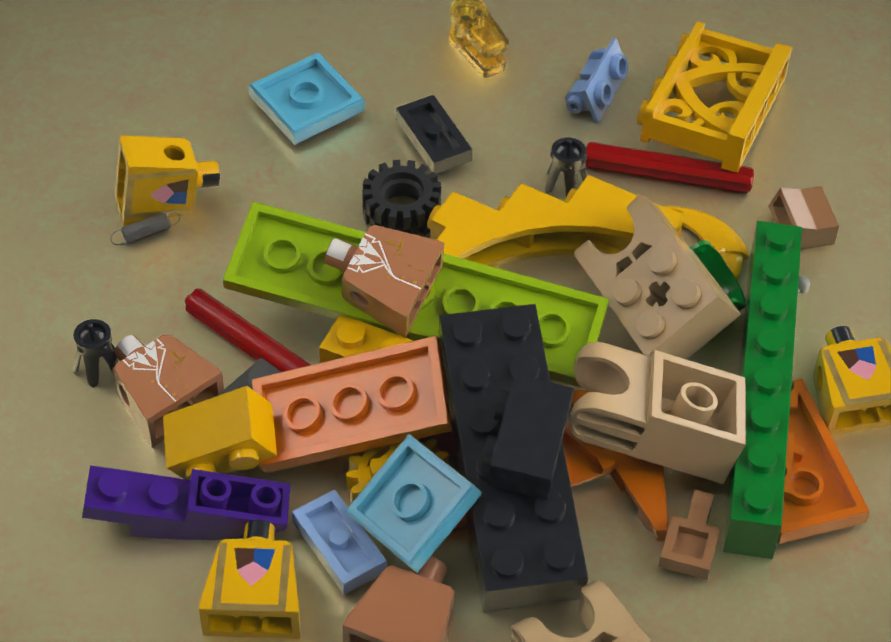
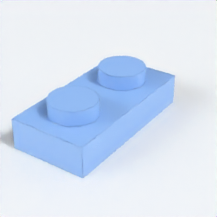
M333 490L292 511V520L338 588L345 595L378 577L387 567V560L363 527L345 512L348 508L336 490Z

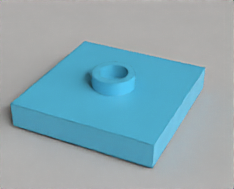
M319 52L248 85L249 96L294 145L365 111V100Z
M408 434L345 512L418 573L480 497L482 492Z

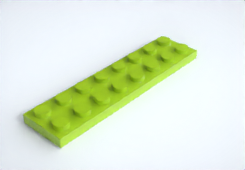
M255 201L252 202L223 277L225 289L333 319L342 316L359 320L399 335L348 303L342 297V278L344 272L325 264L327 250L334 238L358 247L366 232ZM444 254L443 266L405 338L414 341L433 336L438 338L439 315L536 304L550 379L582 388L577 383L574 374L575 358L581 348L591 342H598L609 299Z

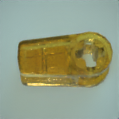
M455 0L450 7V18L454 23L449 29V42L451 46L457 49L484 78L495 76L505 71L508 63L502 53L509 49V40L491 16L485 4L480 0Z

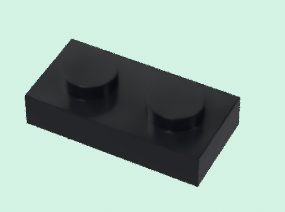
M434 95L396 107V121L432 172L434 171L438 174L472 161L473 149Z

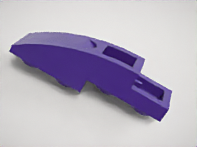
M90 465L82 518L131 525L130 536L155 539L244 538L245 525L251 520H265L272 523L276 533L286 531L288 525L291 484L192 469L190 480Z

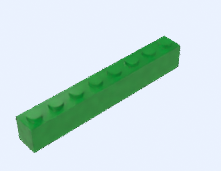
M757 221L749 259L746 293L747 305L744 315L739 376L745 377L746 445L730 471L723 552L773 559L782 527L802 239L801 226Z

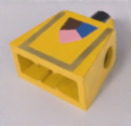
M119 136L114 196L123 227L160 213H165L166 216L169 213V218L179 216V214H189L194 210L196 188L219 186L220 173L217 161L196 162L190 141L187 139Z
M838 326L831 329L825 336L828 346H824L819 350L813 373L820 414L831 436L890 426V346L884 339L879 337L856 341L851 328L848 326Z
M251 520L245 525L244 539H224L218 543L199 602V615L203 636L300 639V614L292 543L274 540L275 527L272 523L265 520Z

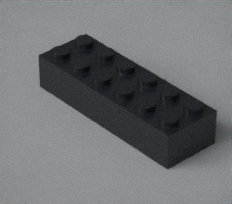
M536 304L439 315L438 340L442 346L460 475L482 492L480 497L467 511V519L483 612L580 599L581 588L587 585L588 572L563 443L561 444L548 500L489 486L490 467L481 465L488 435L498 437L502 421L493 419L500 390L510 392L514 374L551 382Z

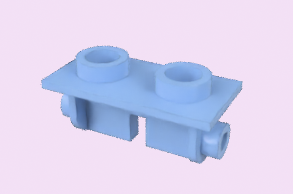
M617 38L611 40L607 49L600 48L591 52L586 65L580 73L581 80H576L565 97L566 107L570 112L590 111L595 123H599L628 73V61L626 56L622 54Z

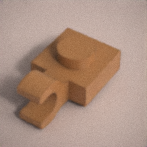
M695 490L687 519L672 515L658 567L705 580L708 579L721 530L719 527L707 524L714 498L713 494Z

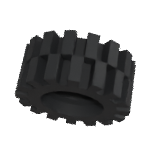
M393 160V167L389 168L386 162L379 165V172L372 169L368 173V179L365 178L363 181L362 206L365 223H370V226L377 225L418 236L419 231L425 236L430 233V229L427 228L428 218L433 208L438 204L441 205V182H438L436 173L433 171L428 174V166L424 164L416 169L415 161L408 160L407 166H401L400 160ZM396 196H407L417 201L400 205L387 200Z

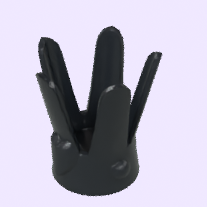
M571 137L558 139L552 145L550 153L552 162L547 171L548 178L545 185V193L547 194L553 191L560 172H564L566 197L572 188L577 189L578 170H580L583 181L587 177L585 172L587 161L586 147L580 140Z
M90 319L80 323L73 333L77 345L73 372H78L83 355L87 382L94 388L99 383V358L103 356L113 375V368L118 363V360L114 353L115 347L112 344L111 329L106 322Z

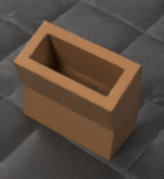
M822 186L804 189L780 187L768 205L775 223L801 226V248L834 245L839 225Z

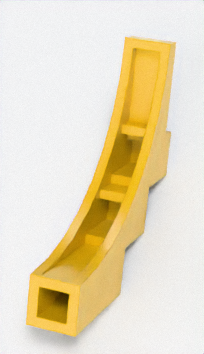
M590 175L585 178L578 189L572 188L569 191L565 201L520 183L511 197L505 196L501 200L497 210L452 191L442 206L438 204L433 208L428 218L427 228L430 229L431 239L444 243V254L492 267L526 258L574 255L575 250L587 240H590L598 250L610 255L625 249L633 238L634 222L627 211V206L638 195ZM654 203L680 235L684 215Z

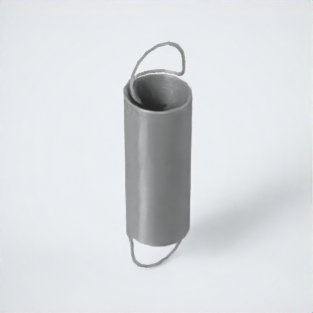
M160 213L121 227V230L117 231H122L126 243L121 244H127L170 229L169 213H167V216L165 213Z

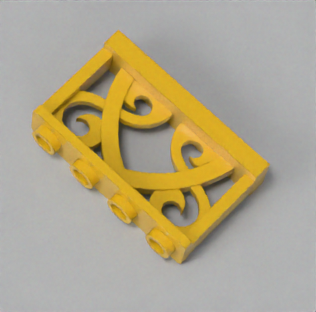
M697 21L690 34L683 33L678 45L677 56L670 55L665 67L664 78L657 77L652 88L650 101L644 99L637 116V124L642 125L640 141L649 144L652 139L722 161L721 168L738 173L785 81L792 47L776 43L774 48H769L705 29V23ZM699 55L710 57V60H702L699 58ZM726 81V86L730 93L743 102L725 101L707 108L697 97L693 88L712 82ZM749 84L752 87H742L741 85ZM669 112H676L680 115H677L675 118H673L670 116H666L665 114ZM724 113L733 114L735 118H729Z

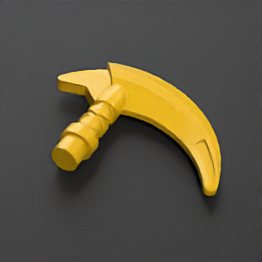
M664 206L683 214L682 226L696 234L701 241H709L725 260L735 278L738 279L742 268V261L748 260L749 254L742 239L732 228L716 217L699 210L679 206Z

